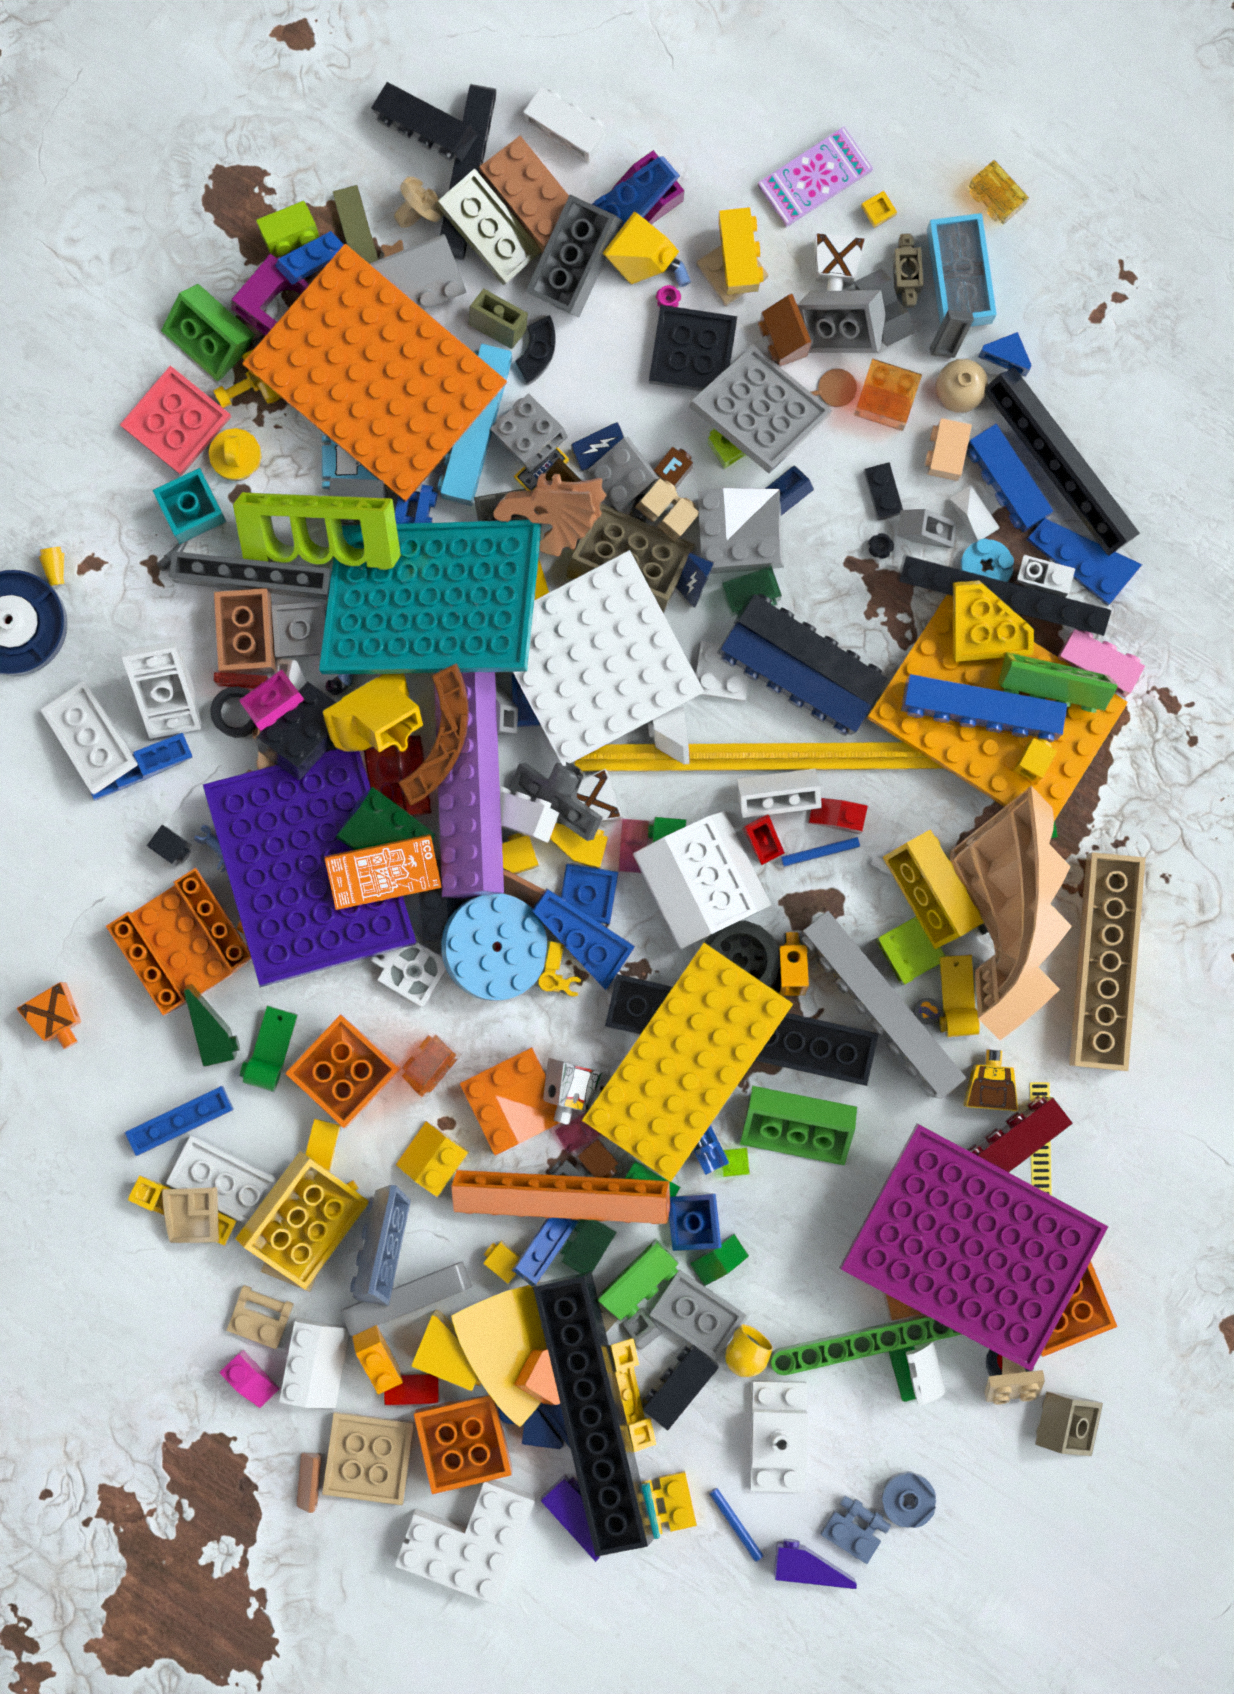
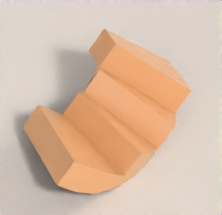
M1032 786L1027 788L950 851V861L953 864L954 870L959 880L965 885L971 901L980 911L981 918L993 941L995 955L975 970L978 1019L999 1040H1002L1024 1023L1060 990L1039 968V965L1056 948L1072 927L1050 904L1061 887L1070 869V865L1049 844L1054 824L1053 809Z

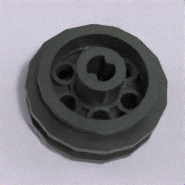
M746 920L738 921L711 934L704 943L731 961L735 954H740L742 958L745 957L747 963L742 969L748 973L751 970L758 971V980L770 987L776 980L780 968L779 949L772 935L760 925ZM743 936L750 939V944L746 947L740 944V939ZM722 942L730 943L731 948L729 951L724 952L721 950ZM760 950L764 953L763 960L758 961L754 958L756 951Z

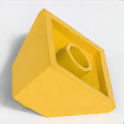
M633 212L602 254L630 284H634L663 273L677 256L679 250L663 233L638 213Z

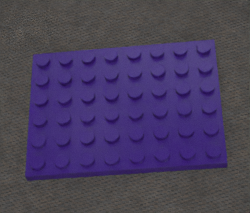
M336 749L325 752L300 781L280 766L275 765L203 784L260 988L416 944L403 896L338 910L335 908L324 856L353 851L335 836L358 799L370 789L360 751L344 752Z

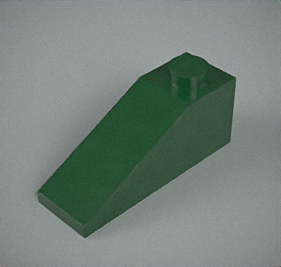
M193 984L187 985L184 989V994L203 1067L235 1060L237 1051H240L237 1035H232L231 1028Z

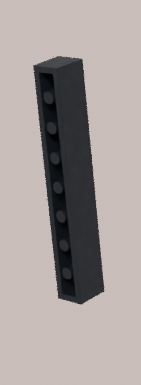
M1013 367L1002 372L985 387L984 392L1108 556L1112 555L1138 536L1140 532L1016 368Z
M905 554L903 555L897 577L899 582L952 596L953 583L979 580L1016 613L1102 636L1105 635L1112 611L1101 606Z

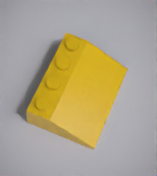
M299 1151L235 1239L245 1249L306 1290L366 1208L369 1200L306 1154Z

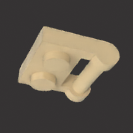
M243 1285L226 1331L278 1349L294 1303L289 1301L281 1302L252 1291V1287ZM247 1300L280 1312V1319L245 1307Z

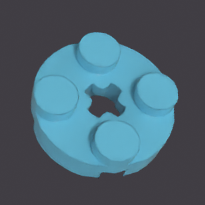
M981 539L971 544L965 550L960 561L961 570L1008 582L1013 572V556L1002 543L995 540ZM980 561H992L993 571L987 570L983 572L981 570L983 565L980 564Z

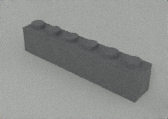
M172 551L169 578L174 583L234 590L267 588L271 594L328 600L332 571L329 568Z

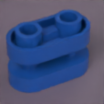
M423 484L421 491H415L406 502L398 497L395 509L396 524L433 522V518L429 517L430 508H435L438 492H433V486ZM411 501L418 502L416 517L408 516Z

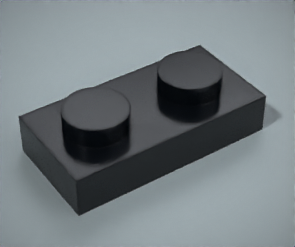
M890 462L865 468L864 474L877 520L900 515L903 507Z

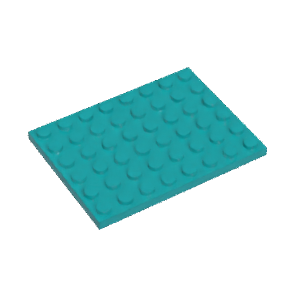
M510 520L508 522L474 521L396 524L401 556L393 568L380 570L375 567H367V561L359 566H348L333 557L319 671L322 675L437 673L457 663L461 673L527 672L541 523H532L530 520ZM361 525L342 526L343 536L347 543L354 548L363 549L364 542Z

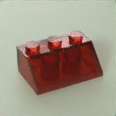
M421 735L408 736V747L404 751H400L394 745L387 747L381 752L374 747L364 750L370 788L374 787L414 818L432 813L429 795L410 806L398 783L417 770L424 762Z

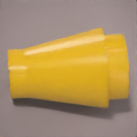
M61 547L40 549L41 556L38 558L50 586L65 584V553H62Z

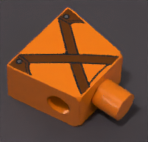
M66 982L57 983L17 1007L18 1012L43 1041H51L57 1037L63 1049H67L78 1042L71 1028L80 1024L81 1019Z

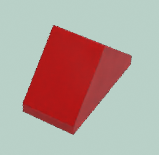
M768 814L749 823L742 829L761 865L785 854Z

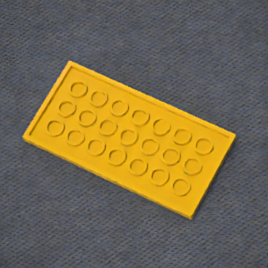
M703 943L582 1121L671 1182L793 1003L718 951Z

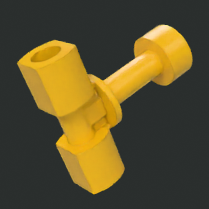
M253 350L242 355L244 361ZM250 371L245 373L247 379L227 389L220 386L213 390L223 409L232 404L231 398L252 387L255 392L261 391L267 404L281 398Z

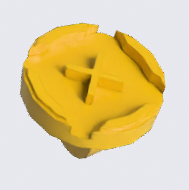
M238 428L226 429L219 433L211 442L209 449L210 463L216 473L224 479L231 481L245 480L260 467L262 459L261 447L255 437L246 430Z

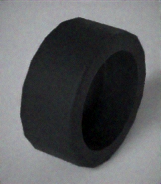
M239 686L227 687L220 691L212 701L210 708L211 719L215 727L227 736L233 738L246 737L258 728L251 718L246 725L234 728L228 726L221 716L223 704L232 697L243 698L250 693L248 689Z

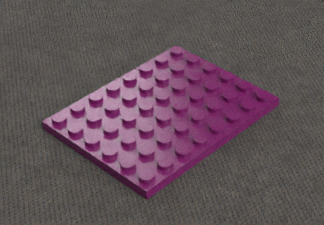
M916 1123L839 1268L1032 1371L1109 1226Z

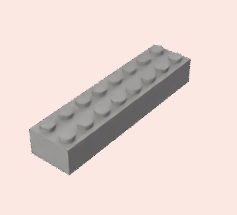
M829 911L825 912L799 933L803 937L800 940L802 945H806L809 953L814 951L820 959L817 960V963L826 973L832 972L836 977L834 983L843 994L848 992L854 999L851 1001L853 1007L859 1014L865 1013L869 1017L868 1025L875 1033L883 1034L888 1040L885 1043L886 1047L894 1056L900 1055L905 1061L902 1063V1066L911 1076H917L922 1083L919 1086L928 1097L942 1099L966 1079L960 1069Z

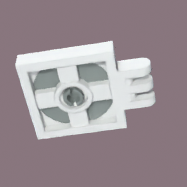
M417 941L415 945L381 954L383 955L381 960L376 956L369 958L370 961L384 968L378 978L379 982L423 1008L446 971L442 957Z

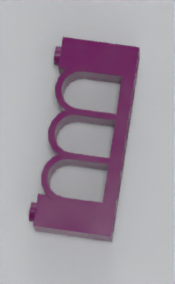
M271 254L231 300V310L265 336L277 323L276 320L264 312L273 299L285 290H293L301 295L309 286L304 279L292 285L275 267L279 257L275 258Z

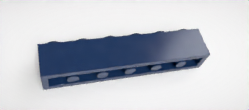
M739 623L732 626L717 651L722 656L721 660L732 667L737 665L744 669V675L752 680L757 681V679L765 682V687L775 694L783 693L789 697L788 701L798 708L804 706L812 711L810 715L821 722L825 720L834 725L833 729L841 735L855 734L872 707Z

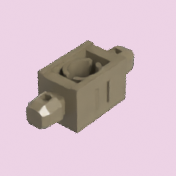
M910 233L900 235L898 248H895L892 256L894 289L896 294H901L902 305L905 308L915 307L917 293H921L923 288L921 247L914 248V238ZM906 262H909L908 267L914 271L910 280H907L908 276L901 269L905 266Z

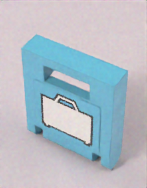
M326 435L322 436L323 443H331V445L322 446L323 479L378 480ZM330 481L322 482V488L329 489Z

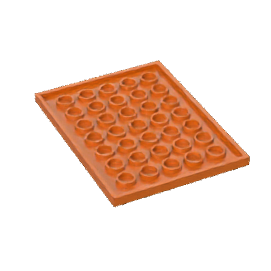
M346 244L342 246L242 363L244 367L378 480H383L385 486L404 502L412 496L507 384V380Z

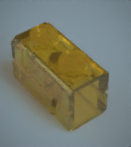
M995 160L974 176L969 184V192L973 199L977 202L982 201L988 208V215L994 221L999 220L1002 224H1005L1017 214L1029 200L1026 193Z

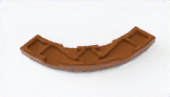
M457 663L431 676L439 697L441 722L436 741L429 756L417 770L398 782L410 806L425 798L441 784L453 769L465 742L469 719L468 698L464 680Z

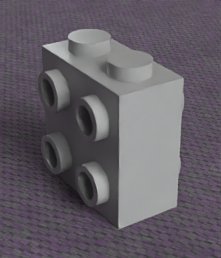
M529 393L524 398L518 399L512 409L507 414L500 416L490 428L495 438L529 472L568 438L563 426Z

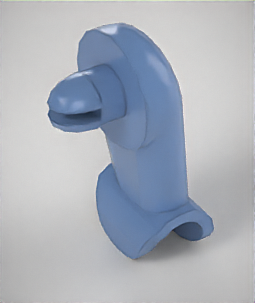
M202 825L200 829L207 836H195L194 840L199 844H207L217 853V856L221 859L217 865V870L219 871L223 865L224 867L221 872H225L226 867L218 839L211 833L207 825Z

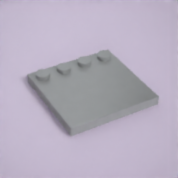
M754 345L700 392L689 405V408L769 474L816 430L832 412L828 406Z

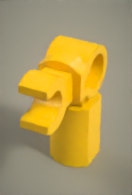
M547 941L545 970L538 978L539 987L544 991L559 993L560 990H564L569 996H578L577 992H572L569 989V985L573 981L581 982L580 978L572 976L563 979V975L555 974L556 970H560L564 945Z

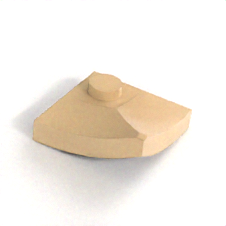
M217 1187L162 1190L165 1223L170 1243L219 1241Z

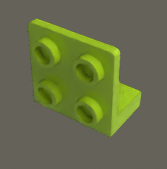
M916 916L875 939L901 986L939 965V957L945 956L941 947L937 949L933 947Z

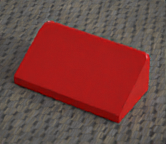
M431 1374L401 1375L403 1383L384 1392V1405L436 1404L439 1402V1378Z

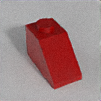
M821 798V808L811 809L808 823L860 834L863 832L868 805L845 800Z

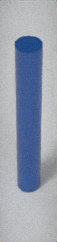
M858 837L789 854L781 857L782 864L785 867L860 847Z
M713 1489L709 1493L710 1497L755 1562L760 1560L764 1555L719 1489Z

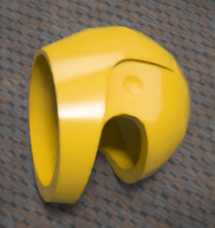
M742 1324L735 1330L734 1337L727 1346L725 1361L728 1368L737 1376L754 1377L763 1372L767 1366L773 1347L770 1341L757 1329ZM747 1335L756 1340L759 1345L754 1343Z

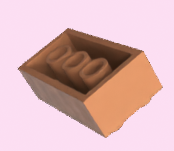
M518 136L479 166L480 175L540 247L543 254L569 195L525 140Z

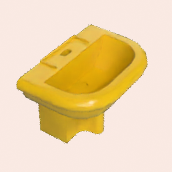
M404 673L384 674L379 678L376 677L323 711L332 743L336 748L344 752L364 751L371 747L381 752L391 745H394L400 751H404L408 747V736L423 726L419 706L409 698V690Z

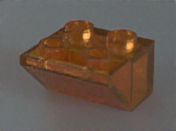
M872 358L854 416L903 431L922 374Z

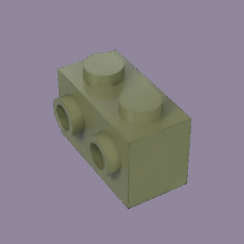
M483 288L470 305L468 325L513 349L526 332L528 313Z

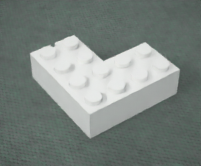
M497 1480L483 1482L467 1527L416 1508L395 1567L497 1605L532 1511L536 1495Z

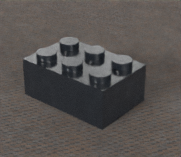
M308 681L298 691L304 700L295 709L286 712L278 718L273 725L264 728L256 737L258 751L299 781L333 744L329 737L323 711L337 703Z

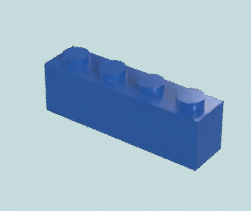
M997 424L968 442V450L966 451L968 457L974 464L977 462L982 470L981 476L987 485L991 484L993 486L998 503L1002 507L1006 506L1011 514L1009 515L1010 521L1016 529L1020 528L1024 533L1052 514L1053 509Z

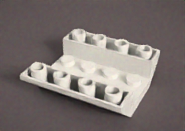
M725 811L708 816L633 853L680 950L772 906Z

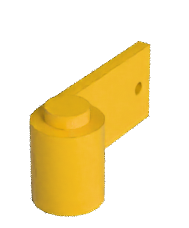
M972 955L939 957L943 1017H939L940 1032L945 1033L946 1037L979 1035L980 1023L978 1011L975 1008Z

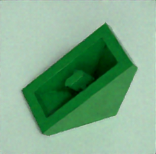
M735 1234L721 1242L722 1248L710 1249L690 1263L704 1286L729 1274L749 1257Z

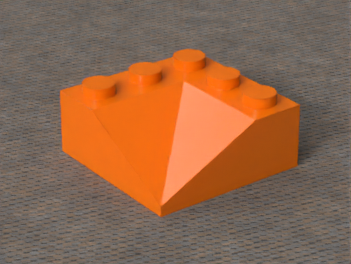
M340 1014L285 1074L343 1128H347L402 1068Z
M533 1047L460 1083L495 1156L560 1123L554 1121L557 1105L545 1102L543 1099L546 1073Z
M1091 1261L1040 1356H1047L1118 1327Z
M490 1395L444 1402L415 1410L414 1418L432 1495L512 1475L513 1468L496 1403Z

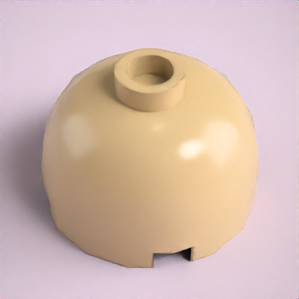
M956 359L949 362L940 371L935 383L936 395L946 409L956 413H967L983 402L986 396L984 390L988 385V377L984 369L977 362L970 359Z

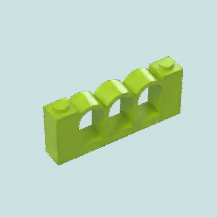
M242 492L233 504L243 559L266 562L272 559L276 562L286 563L294 560L299 554L307 562L319 565L327 563L334 556L344 565L359 566L367 561V567L386 570L393 568L401 556L393 500L391 498ZM271 516H287L290 518L294 545H286L278 540L273 530ZM306 517L325 518L329 547L319 546L311 540L307 529ZM341 519L360 520L364 542L363 549L354 548L347 543L343 536Z

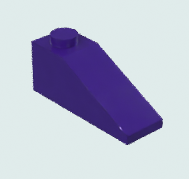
M564 1474L541 1496V1502L596 1562L600 1556H595L579 1483L573 1476L569 1479Z
M784 1539L783 1542H777L774 1565L775 1580L857 1589V1582L854 1577L805 1545H801L800 1541Z

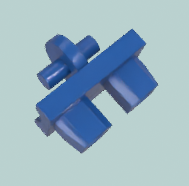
M710 1124L693 1149L705 1175L729 1164Z

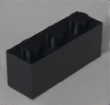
M693 1344L690 1348L685 1346L676 1357L679 1362L673 1369L668 1367L659 1378L662 1383L656 1390L651 1388L642 1399L644 1402L642 1406L643 1411L667 1431L719 1368L718 1363Z

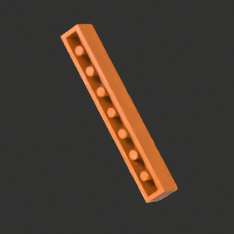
M457 1170L451 1185L454 1212L466 1214L479 1213L515 1215L519 1217L533 1216L568 1218L572 1220L586 1219L622 1221L625 1223L667 1224L670 1211L669 1181Z

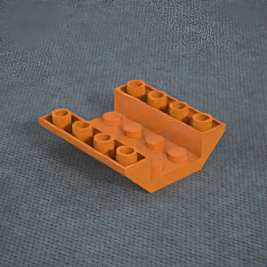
M197 868L174 881V886L134 912H126L106 925V928L163 1016L187 1004L184 989L187 985L193 984L202 995L237 972L251 960L249 948Z

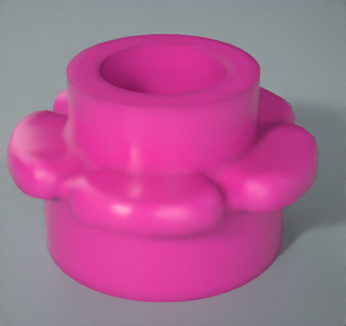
M671 285L662 287L656 293L657 305L659 307L660 305L678 307V302L681 301L680 291Z

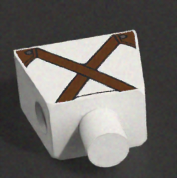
M816 233L814 240L816 281L827 283V291H842L843 285H853L865 238Z
M601 770L581 782L577 791V798L603 817L601 822L624 818L608 770Z

